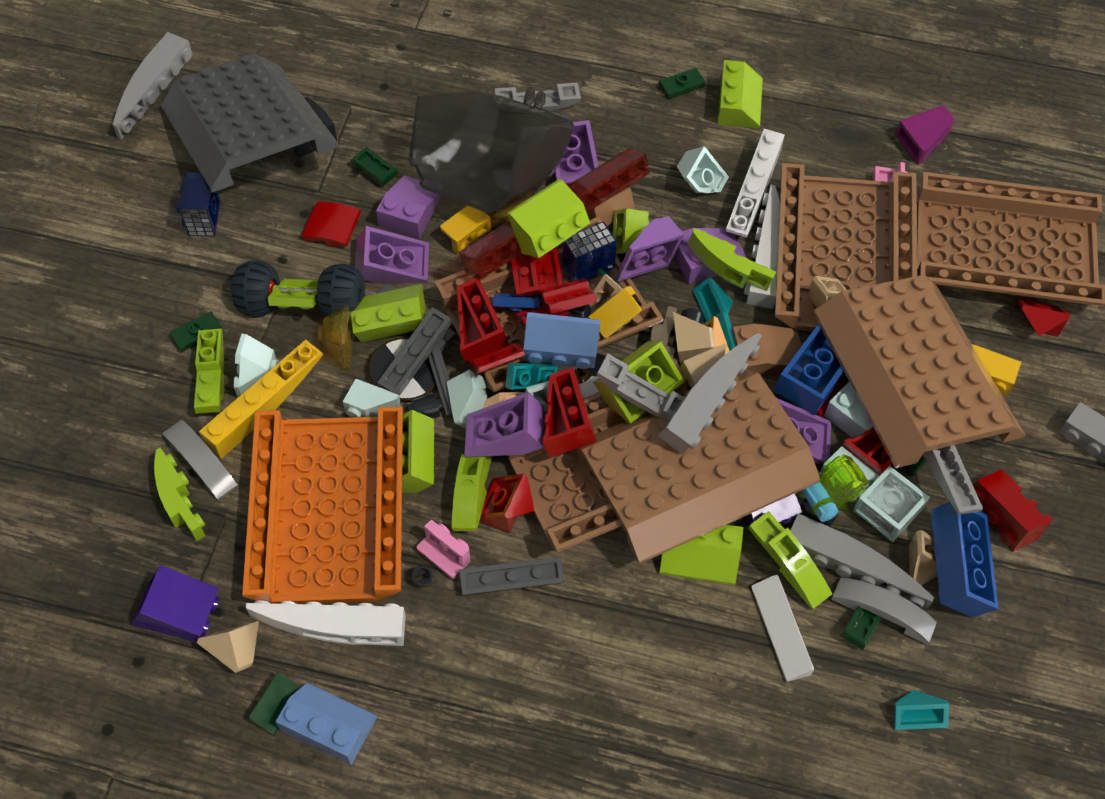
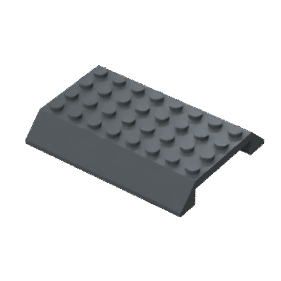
M257 54L244 55L241 59L226 61L220 66L205 68L199 73L185 75L181 79L175 80L161 104L162 110L212 193L234 185L229 170L306 142H310L318 154L339 147L336 139L281 66Z

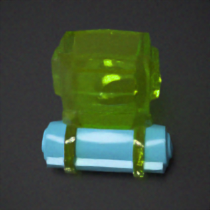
M843 454L834 458L825 466L822 472L818 473L820 477L819 483L800 492L810 504L814 514L818 516L821 522H825L836 516L838 513L837 508L847 511L849 507L846 503L848 501H855L866 491V487L870 483L856 462L850 456Z

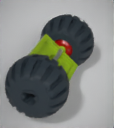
M259 260L247 261L235 269L230 288L234 307L240 313L253 318L270 314L275 310L276 306L279 308L300 307L301 309H311L318 302L319 309L324 316L331 320L343 322L351 320V312L358 307L365 296V282L361 272L351 265L342 263L334 264L324 269L318 280L283 279L280 283L278 273L273 266Z

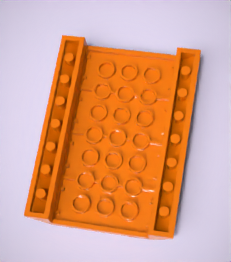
M378 407V417L288 420L282 419L280 410L255 411L243 597L256 601H268L270 604H280L282 601H292L296 604H307L308 602L330 604L336 602H378L401 592L403 407Z

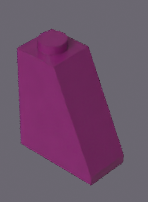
M944 105L900 120L895 135L919 165L948 136L955 119L952 113Z

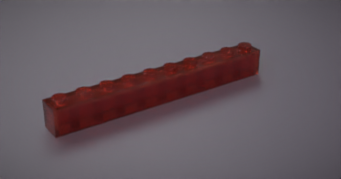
M628 148L567 186L583 202L586 212H589L650 174L646 153ZM508 221L458 253L464 272L482 279L522 254L511 222Z

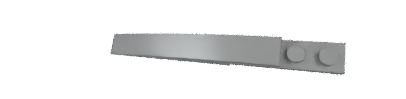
M955 445L924 452L923 456L957 514L982 511L983 507Z

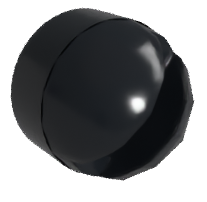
M422 565L413 570L412 581L416 586L426 587L432 581L433 574L429 567ZM428 574L429 577L417 582L416 578Z

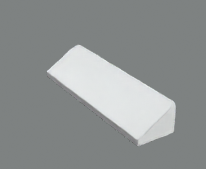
M774 575L752 585V592L786 682L810 676L814 671V667L779 576Z

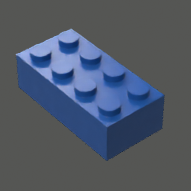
M819 324L783 370L774 388L776 393L813 415H816L845 374Z
M950 502L931 509V526L934 535L933 547L936 555L940 604L970 617L998 610L987 515L980 511L958 515Z

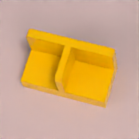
M472 202L440 225V230L451 239L452 250L459 255L491 231V217Z
M631 286L622 289L589 316L590 319L600 320L599 331L604 338L610 337L642 311L641 307L632 297L636 292Z

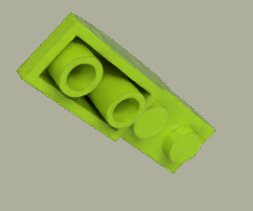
M693 229L687 245L708 268L742 289L747 282L765 291L768 290L776 271L748 260L744 256L735 254V245L714 237L705 231Z
M222 329L198 330L194 409L196 414L220 412L221 400L224 397Z
M158 448L155 453L154 473L162 504L175 528L185 523L195 540L198 541L205 537L202 530L205 524L198 513L193 515L190 511V508L193 506L187 498L189 491L186 487L189 481L182 471L177 473L174 467L177 464L170 453L165 455L162 449Z
M461 454L453 498V531H477L487 494L485 483L492 456L467 457L465 454Z
M770 511L766 512L748 527L781 567L779 571L811 610L832 595L825 579L806 550L788 528L784 529Z

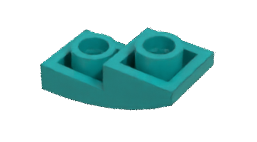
M535 363L508 364L506 388L511 390L526 389L527 387L547 382L551 374L557 373L558 366Z

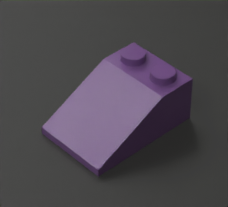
M590 121L547 126L546 141L556 181L561 179L566 185L601 180Z
M404 175L384 195L376 210L378 226L420 239L445 188Z
M669 216L652 220L632 243L615 277L617 282L669 266L684 237L683 232Z
M368 226L363 229L356 239L355 268L361 272L365 281L373 283H426L428 281L429 242Z
M694 228L682 231L684 237L673 256L688 285L718 275L708 268L687 245ZM696 228L735 245L734 253L747 258L735 235L726 232V228Z
M526 392L467 414L465 455L467 457L523 455L543 448L545 407L531 393Z
M776 398L808 444L815 464L823 465L830 458L831 421Z

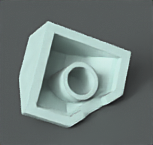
M705 146L686 151L677 165L683 178L696 193H719L729 178Z
M241 334L235 354V364H237V375L239 376L234 377V389L237 397L241 396L279 363L273 349L247 334Z

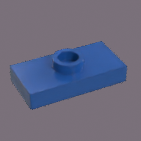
M496 293L493 297V306L510 307L512 311H522L524 308H540L541 296H517L516 294Z

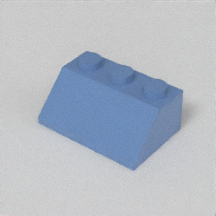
M527 312L523 350L525 356L523 360L535 364L543 362L552 363L555 366L571 365L580 369L594 368L600 320Z
M305 683L289 697L276 720V724L281 732L352 765L374 725L377 715L309 683Z

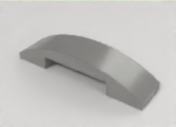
M578 83L557 84L556 90L516 93V87L495 88L497 108L511 112H549L569 107L581 101Z
M607 354L596 375L610 389L633 405L655 416L669 420L683 396L674 391L670 394L662 391L629 372V365Z
M180 420L162 433L176 452L178 451L200 477L203 484L217 501H220L238 488V484L219 459L183 420Z
M840 578L831 599L854 611L859 606L905 628L903 634L927 645L937 623L924 610L902 596L874 584L855 579Z

